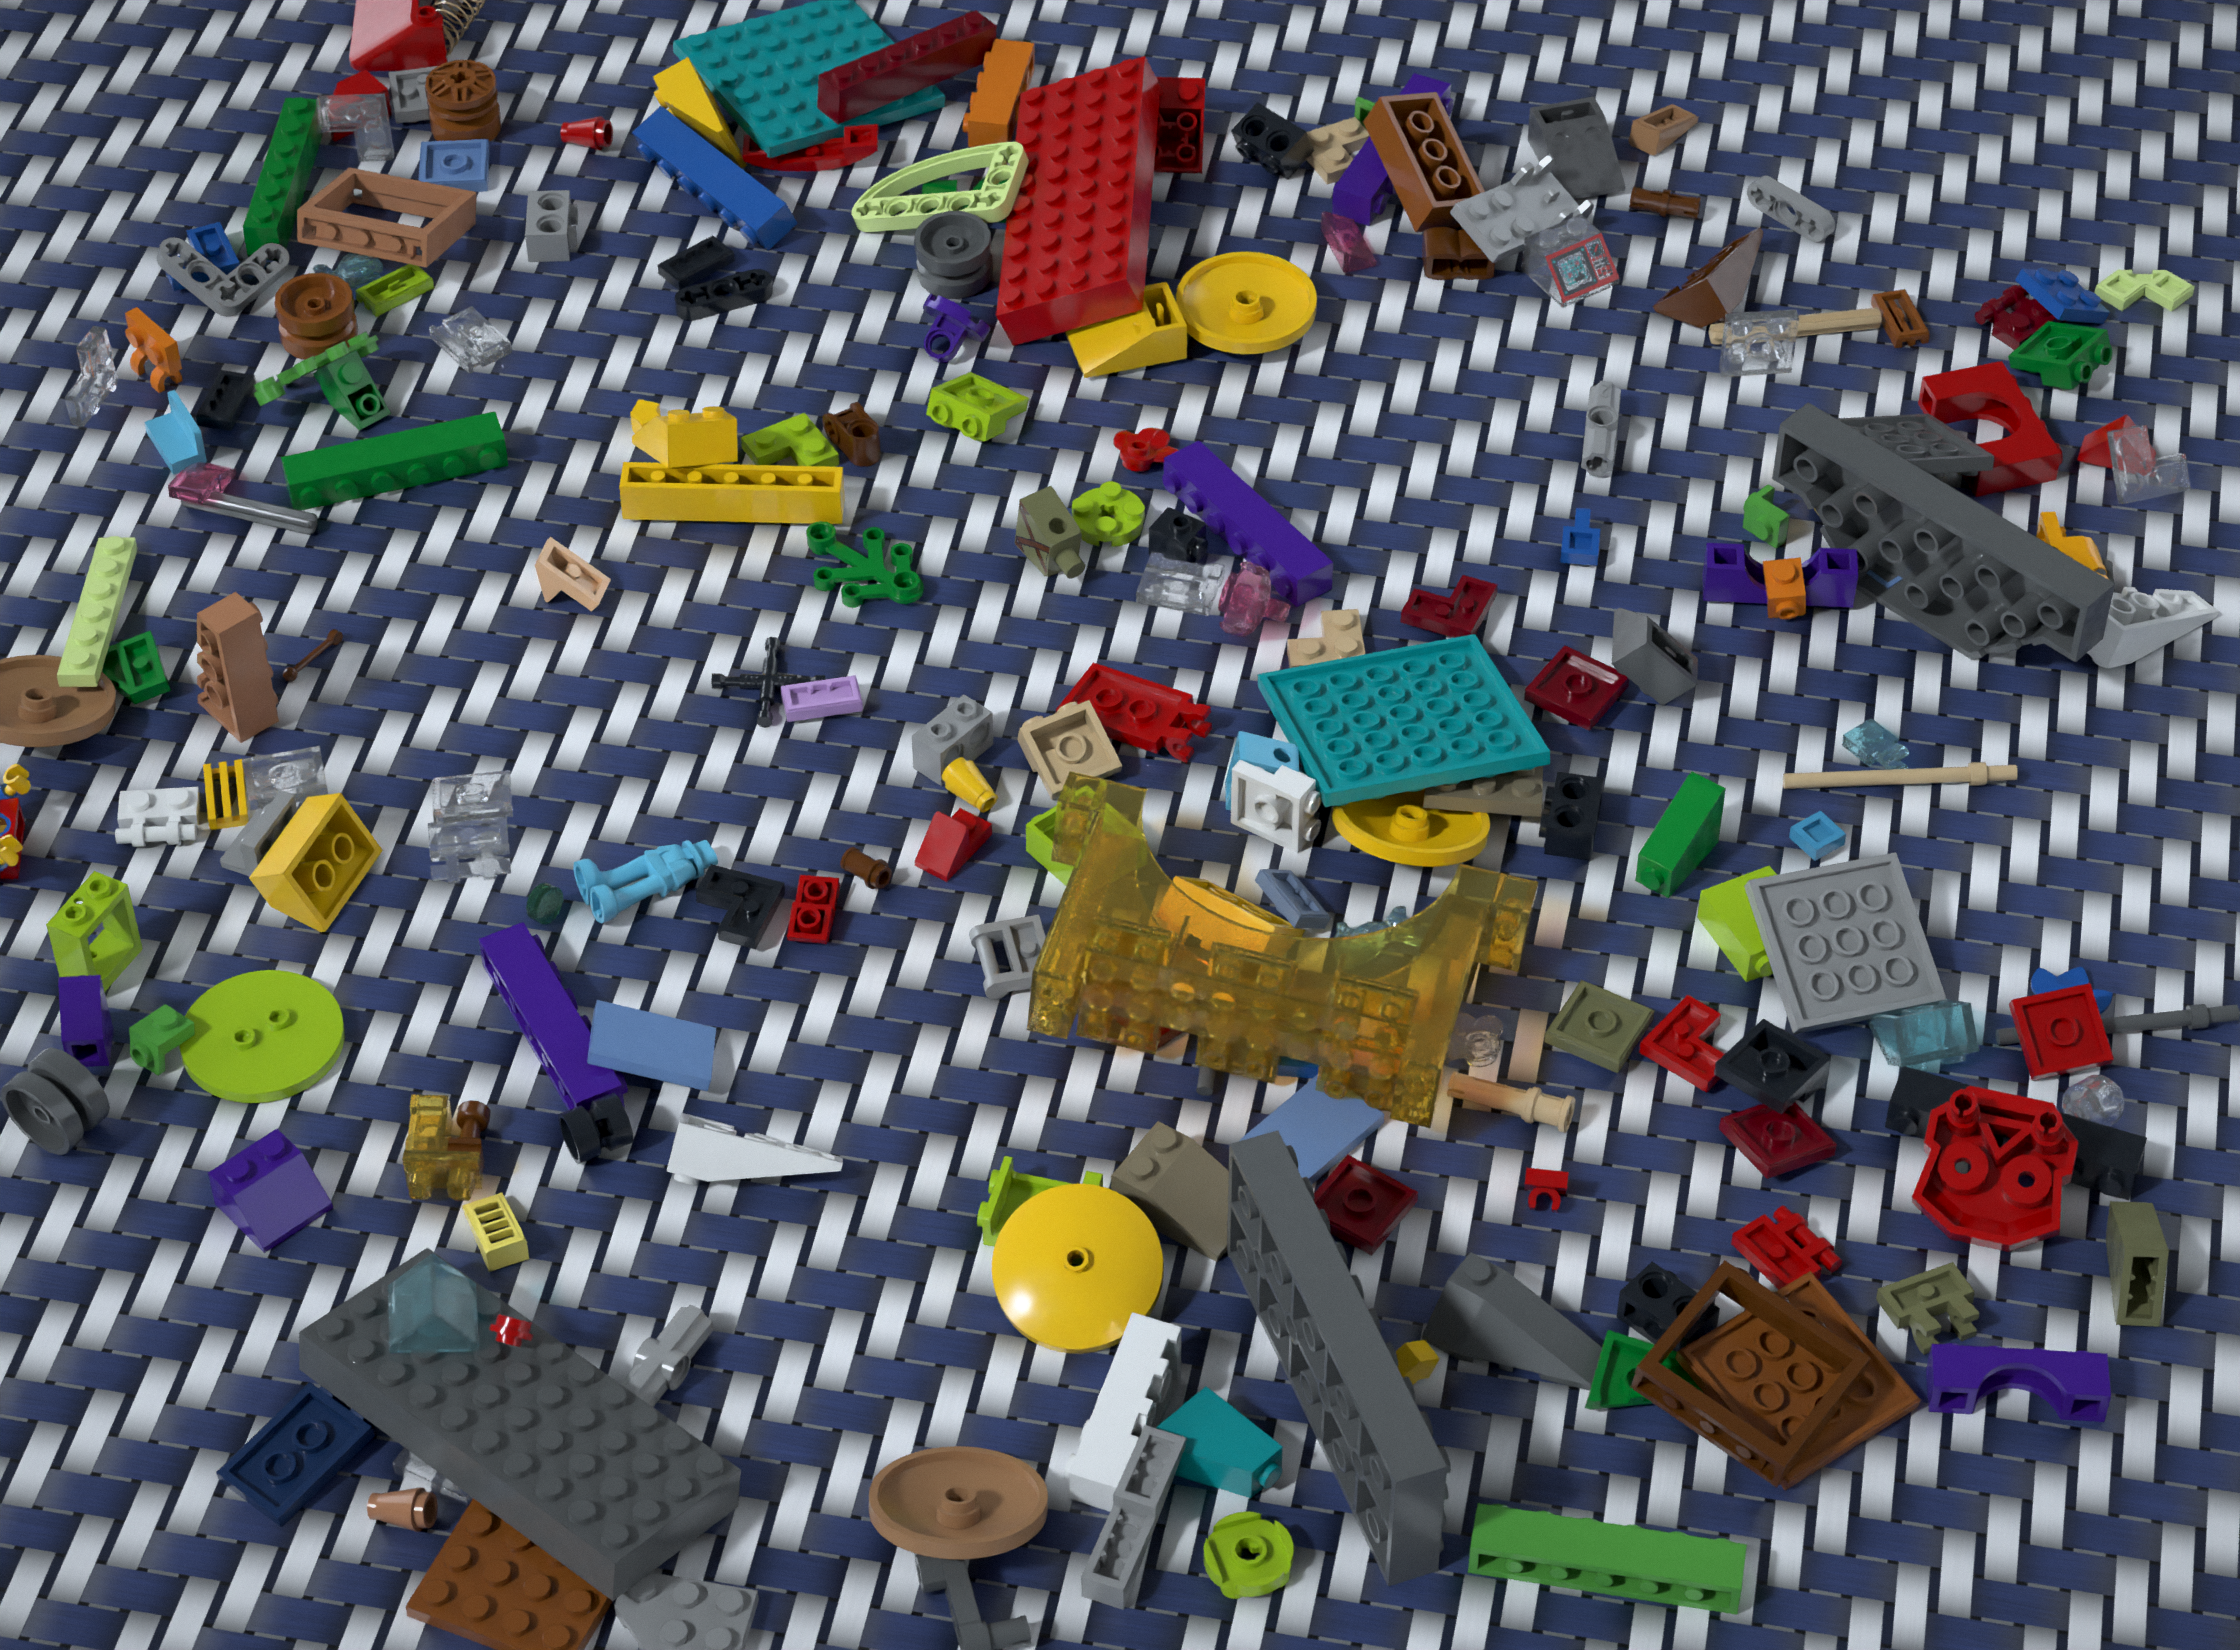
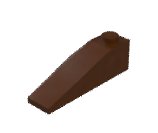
M1761 227L1728 244L1709 259L1708 264L1687 276L1688 281L1681 286L1682 290L1678 286L1673 287L1653 305L1654 310L1657 313L1699 328H1703L1713 322L1714 324L1725 323L1734 317L1732 311L1743 300L1764 234Z

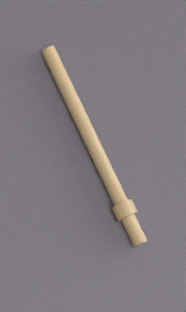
M1985 762L1968 763V767L1784 773L1783 788L1968 782L1969 786L1986 785L1987 781L2017 780L2018 773L2016 765L1986 766Z

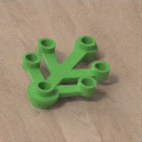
M364 332L347 340L350 347H347L345 341L325 350L326 352L295 364L294 367L276 375L279 380L278 382L272 376L255 384L254 387L257 392L254 395L260 406L267 404L286 394L283 388L284 385L316 371L355 350L360 358L379 350L376 343L379 339L377 335L369 337L367 332Z

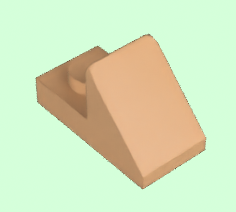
M552 537L546 541L535 563L544 600L547 603L562 590L587 609L593 611L600 604L611 580Z

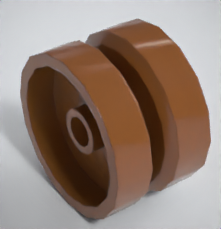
M308 273L292 278L277 291L274 305L279 321L281 343L284 349L294 357L306 360L326 352L325 350L345 341L347 347H350L347 340L358 335L353 293L348 283L340 277L327 273Z

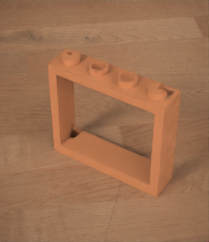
M349 167L297 209V242L428 267L476 224L477 192ZM354 189L362 190V197L355 196ZM352 203L433 218V220L424 228L343 213L342 211ZM416 246L421 247L422 256L416 255Z

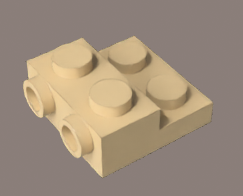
M1090 700L1080 704L1070 702L1060 707L1057 713L1043 718V716L1033 717L1024 722L1022 727L1019 728L1017 740L1033 772H1038L1051 800L1121 772L1122 764Z

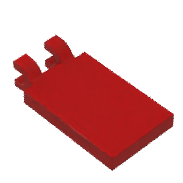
M1094 662L1056 708L1057 713L1060 707L1070 702L1080 704L1090 700L1108 738L1156 754L1162 747H1165L1174 758L1186 763L1194 754V747L1186 745L1193 737V734L1206 738L1212 730V723L1205 721L1211 713V707L1204 704H1194L1192 694Z

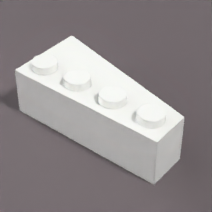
M1132 1312L1104 1385L1099 1393L1091 1418L1086 1421L1083 1427L1078 1451L1076 1454L1072 1453L1067 1461L1064 1479L1069 1480V1499L1111 1511L1113 1507V1494L1144 1425L1156 1428L1161 1424L1181 1380V1327Z

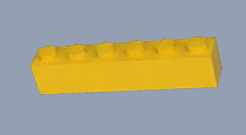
M623 462L619 485L623 519L808 524L820 521L830 524H842L845 503L843 467L706 464L667 468L662 463Z

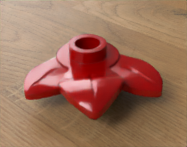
M1145 428L1138 434L1123 430L1116 433L1113 440V445L1120 450L1119 456L1122 459V465L1131 471L1149 470L1151 463H1164V457L1178 451V449L1168 446L1170 435L1160 428Z

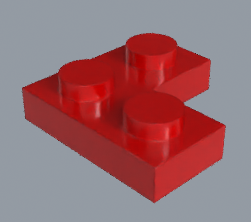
M1687 995L1640 1042L1639 1053L1707 1093L1721 1079L1714 1075L1715 1063L1724 1053L1707 1044L1704 1040L1720 1025L1721 1014Z

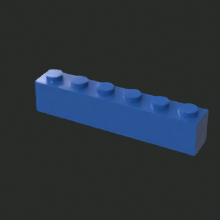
M660 106L632 132L639 144L636 149L647 162L650 163L652 160L657 162V167L667 178L671 179L673 176L677 178L678 184L689 195L696 193L704 207L710 212L716 209L721 219L730 228L735 226L740 228V233L750 244L759 243L769 251L797 224L789 207L783 200L664 107Z

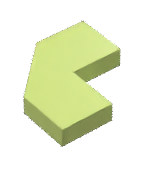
M2116 270L2096 285L2095 294L2121 311L2144 295L2172 312L2193 296L2195 286L2167 270H2152V274H2133L2132 270Z

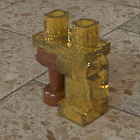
M411 1094V1117L402 1159L410 1198L427 1200L432 1196L434 1187L447 1188L448 1197L453 1200L469 1201L474 1189H482L484 1178L482 1173L485 1163L480 1132L486 1130L489 1126L491 1115L489 1107L479 1101L461 1103L458 1107L456 1118L458 1126L462 1129L460 1137H451L453 1120L449 1095Z

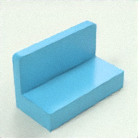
M172 390L167 392L171 413L144 423L146 433L174 475L205 464L207 459L200 428L176 391Z

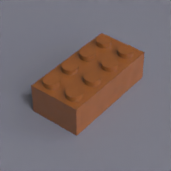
M1437 92L1379 97L1363 123L1415 232H1423L1433 227L1462 228L1450 211L1456 203L1485 191Z

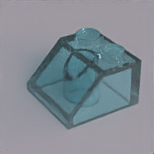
M1946 999L1941 1000L1936 1005L1912 1007L1892 1015H1872L1867 1020L1888 1065L1906 1066L1921 1071L1928 1068L1927 1062L1941 1059L1942 1064L1959 1063L1966 1061L1965 1054L1979 1051L1970 1002Z

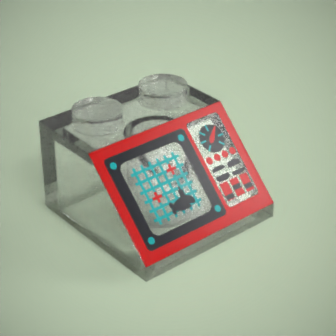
M1582 214L1524 238L1522 271L1562 308L1619 284L1620 278L1602 233Z

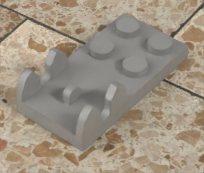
M1548 154L1539 162L1535 169L1531 162H1529L1515 174L1510 182L1458 202L1450 211L1451 215L1492 263L1580 227L1591 214L1594 208L1593 203L1587 199L1579 206L1550 172L1555 164V159L1551 154Z

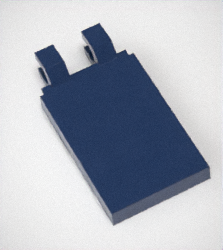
M309 1382L234 1454L216 1474L222 1484L282 1527L375 1436L376 1426L355 1410L350 1409L324 1387L320 1386L318 1388Z

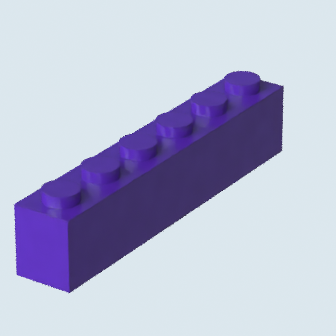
M1414 73L1399 95L1437 92L1448 116H1450L1454 105V99L1450 98L1451 84ZM1370 136L1333 187L1332 215L1367 226L1371 225L1378 214L1381 215L1384 212L1387 200L1391 194L1395 195L1397 193Z
M1197 441L1164 457V475L1162 480L1166 490L1176 495L1192 514H1196L1202 519L1212 533L1218 534L1228 543L1232 551L1237 555H1241L1258 575L1263 576L1275 587L1281 596L1286 597L1298 607L1332 589L1333 561L1203 443Z
M524 922L480 938L479 944L483 967L567 1109L570 1110L580 1105L585 1109H590V1104L593 1100L611 1093H615L625 1108L623 1094L628 1093V1088L621 1071H613V1069L587 1063L591 1022L586 1015H579L577 1001L572 990L562 987L560 972L554 961L547 962L545 949L540 937L537 934L532 936Z

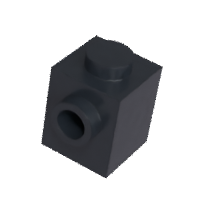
M1167 507L1149 528V556L1184 571H1187L1196 560H1201L1207 551L1206 523L1170 507Z

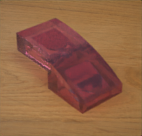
M206 462L191 464L168 485L169 497L203 505L213 491L223 493L235 477L236 470Z

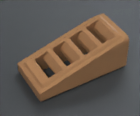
M1671 104L1634 120L1631 127L1629 144L1652 156L1656 155L1697 124L1698 117Z

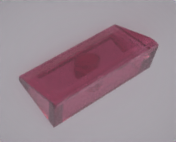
M1322 212L1321 231L1343 273L1376 266V260L1355 221L1330 212Z

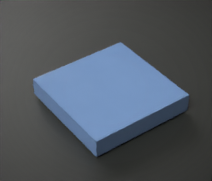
M489 139L421 142L419 181L474 192L488 191Z

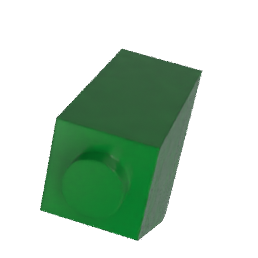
M1693 771L1687 776L1638 854L1636 882L1667 898L1677 890L1719 842L1726 788Z

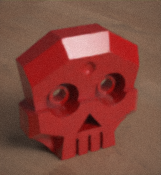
M1969 1085L1965 1089L1955 1091L1951 1095L1950 1101L1930 1112L1924 1139V1151L1928 1158L1913 1192L1912 1203L1949 1239L2011 1252L2060 1234L2062 1186L2071 1182L2078 1150V1140L2064 1124L2062 1116L2054 1103ZM1994 1135L2011 1139L1999 1148ZM1962 1161L1970 1164L1971 1170L1968 1173L1961 1174L1956 1171V1164ZM2023 1175H2029L2035 1182L2030 1187H2023L2019 1184L2018 1179Z

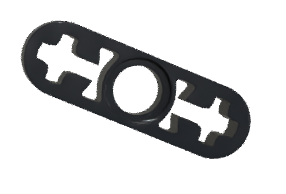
M752 269L683 288L675 295L676 314L683 320L695 321L764 302L773 294L772 276L765 270ZM723 292H727V293H731V294H732L731 296H728V297H717V296H716L717 294L723 293Z

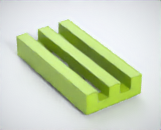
M407 264L355 290L357 301L360 303L364 302V307L367 310L371 309L372 314L377 317L433 289L434 283L433 278L419 266Z

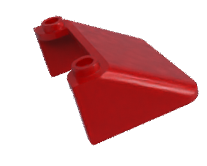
M356 0L349 54L351 67L357 71L366 69L368 72L402 71L435 67L447 63L443 16L432 6L419 7L420 0Z

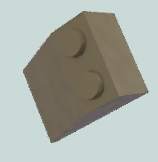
M1157 1121L1111 1175V1190L1120 1193L1135 1203L1148 1217L1156 1231L1216 1262L1226 1253L1229 1171L1194 1139Z

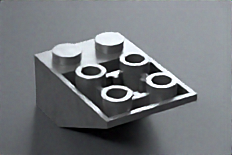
M1595 97L1530 108L1527 140L1539 162L1548 154H1551L1555 159V164L1550 172L1574 200L1625 191V183L1606 117Z

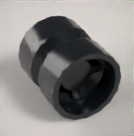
M615 1093L593 1100L590 1104V1109H585L580 1105L558 1115L563 1139L577 1164L600 1156L604 1147L613 1151L634 1142L628 1115L621 1100ZM597 1120L599 1121V1124L603 1131L602 1133H599L598 1127L595 1122Z

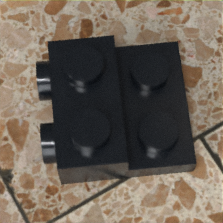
M1762 1019L1715 1063L1714 1075L1782 1115L1797 1100L1804 1103L1827 1081L1831 1058L1792 1036L1784 1029Z

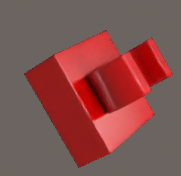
M1526 1167L1524 1190L1531 1191L1528 1197L1529 1209L1535 1210L1536 1199L1540 1195H1548L1552 1199V1212L1557 1213L1561 1202L1559 1194H1566L1568 1172Z

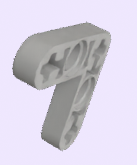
M172 237L163 240L157 254L158 265L214 312L226 317L238 314L281 278L287 270L290 258L288 251L283 246L276 243H267L226 275L180 238ZM168 253L170 255H174L177 253L180 255V258L176 255L171 258L168 256ZM267 259L270 260V261L273 260V259H277V260L279 261V262H276V261L271 262V263L267 266L266 271H265L264 266H265V264H266V260H267ZM198 271L208 275L210 280L201 283L194 280L191 274ZM244 274L253 275L259 280V283L248 285L242 281L241 276ZM234 289L237 291L234 295L233 301L230 299L223 301L221 299V297L226 299L230 295H232Z

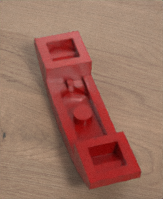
M878 124L844 127L843 138H832L824 143L768 158L767 153L761 150L748 134H744L742 158L744 162L776 171H825L858 162L878 151L879 128Z

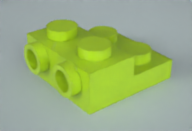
M968 372L931 388L926 415L942 426L961 430L965 436L973 440L988 441L1005 432L1008 419L1027 410L1029 398L977 374Z

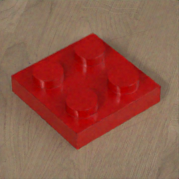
M2090 983L2017 998L2009 1003L2032 1081L2109 1065L2114 1060Z

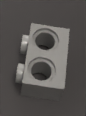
M570 190L528 191L525 230L528 262L570 261L571 247H577L576 226L572 225H578L577 204H571Z
M962 695L912 735L913 768L935 783L943 786L945 782L942 780V774L952 761L959 757H964L967 761H974L993 745V712L968 696Z

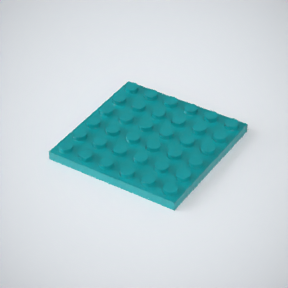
M819 0L808 2L801 6L779 10L769 15L750 18L740 23L721 26L715 30L689 35L686 38L673 41V53L681 61L689 57L714 98L752 138L758 147L767 153L768 158L824 143L832 138L844 137V127L872 124L882 126L945 107V95L935 85H932L841 124L835 123L817 108L819 74L895 44L854 0Z
M1475 634L1258 674V688L1288 742L1298 747L1299 761L1307 776L1316 780V791L1321 793L1320 799L1325 807L1344 806L1350 802L1366 799H1381L1386 795L1407 791L1418 792L1428 787L1444 784L1454 785L1465 780L1480 777L1490 778L1501 773L1531 770L1538 766L1550 764L1549 748Z

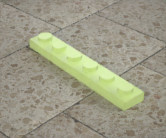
M110 536L98 538L57 672L59 687H97L137 553L135 537L121 538Z

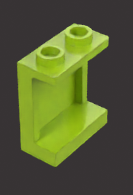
M1004 1156L1000 1170L994 1169L992 1171L988 1192L991 1194L989 1201H982L978 1211L977 1226L983 1227V1245L995 1247L999 1233L1008 1218L1028 1199L1047 1189L1072 1183L1018 1173L1014 1171L1013 1157ZM1086 1171L1082 1184L1103 1187V1174ZM1073 1259V1263L1081 1265L1082 1259Z

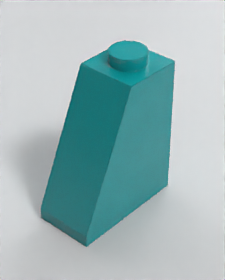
M1207 1386L1156 1427L1157 1429L1186 1437V1447L1176 1470V1476L1252 1498L1263 1488L1268 1489L1272 1487L1282 1474L1283 1446Z

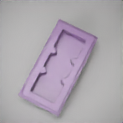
M856 675L781 686V696L787 722L863 711Z

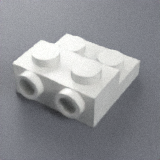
M1243 760L1237 762L1232 768V824L1296 853L1302 849L1307 841L1312 842L1316 838L1321 827V821L1314 818V814L1321 804V793L1316 791L1315 779L1283 765L1275 774H1272L1261 767L1254 766Z

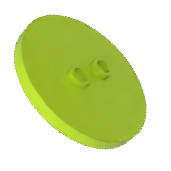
M262 970L226 979L202 994L185 1015V1017L194 1022L195 1035L180 1044L179 1048L187 1073L198 1086L208 1093L233 1102L266 1103L296 1095L322 1079L331 1070L341 1054L345 1039V1028L339 1004L323 985L298 973L281 970Z

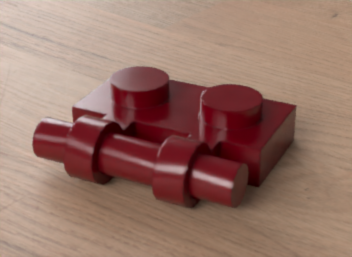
M2021 285L2010 286L2003 291L2001 297L1998 299L1991 298L1982 304L1981 310L1974 314L1975 320L1979 324H1984L1987 321L1993 323L1991 335L2013 350L2017 349L2047 321L2065 323L2064 320L2055 318L2035 298L2032 300L2028 299L2027 296L2030 294ZM2010 307L2015 311L2008 313L2005 310Z

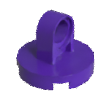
M929 294L923 305V309L935 319L924 340V348L929 357L935 362H949L956 356L966 337L977 342H984L990 331V327L982 319L978 325L971 321L972 317L969 310L938 295L936 299L933 294ZM939 337H946L950 340V347L943 354H936L932 351V343Z

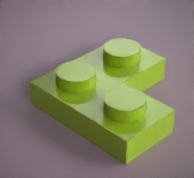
M805 412L741 437L742 449L755 465H770L790 456L798 466L835 467L839 465L838 452Z

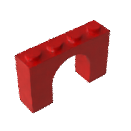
M2002 361L1922 377L1918 405L1924 414H1930L1944 424L1968 419L1988 420L2003 426L2012 434L2003 439L1976 444L1994 456L1993 470L1978 471L1976 476H1963L1975 497L2056 480L2059 464L2063 460L2061 447L2053 441L2047 432L2045 422L2038 418L2032 408L2030 399L2024 396L2018 387L2016 377L2009 373Z

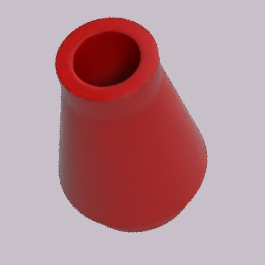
M601 116L575 122H564L560 130L561 140L564 143H573L602 150L603 147H609L612 144L613 126L610 120H604Z

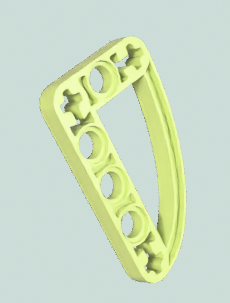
M1018 142L988 144L938 155L907 166L877 182L857 200L851 214L858 229L862 232L917 229L924 220L934 214L956 211L967 205L969 206L960 211L974 214L985 223L999 222L1005 219L1012 210L1029 160L1022 144ZM989 167L981 190L898 196L911 188L944 176ZM1009 179L1007 182L997 185L999 182ZM936 208L934 211L926 213L928 210ZM906 210V211H904L903 213H901V214H899V215H895L896 213H898V212H900V211Z

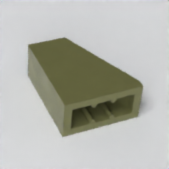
M2110 1201L2106 1247L2116 1325L2160 1327L2169 1249L2153 1203Z

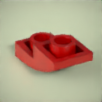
M811 875L799 876L796 900L792 902L787 941L827 944L838 901L839 878Z

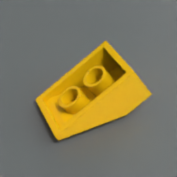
M689 57L653 76L658 86V90L654 91V94L661 107L665 109L669 107L667 110L740 168L747 166L712 92Z
M717 406L704 407L702 413L692 414L688 410L668 411V416L654 417L632 436V444L667 468L738 462L737 418L724 411L723 407Z

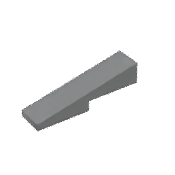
M1144 1425L1113 1494V1507L1081 1576L1082 1597L1124 1610L1186 1447V1437Z

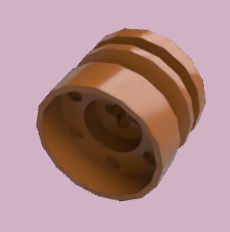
M455 60L443 63L429 73L426 77L425 90L427 104L430 107L431 132L435 140L489 139L490 142L495 139L501 130L500 106L497 102L496 76L491 68L473 60Z

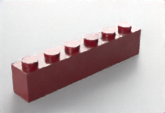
M975 10L821 73L818 79L817 108L835 123L841 124L984 64L986 51L991 52L996 39L997 25Z

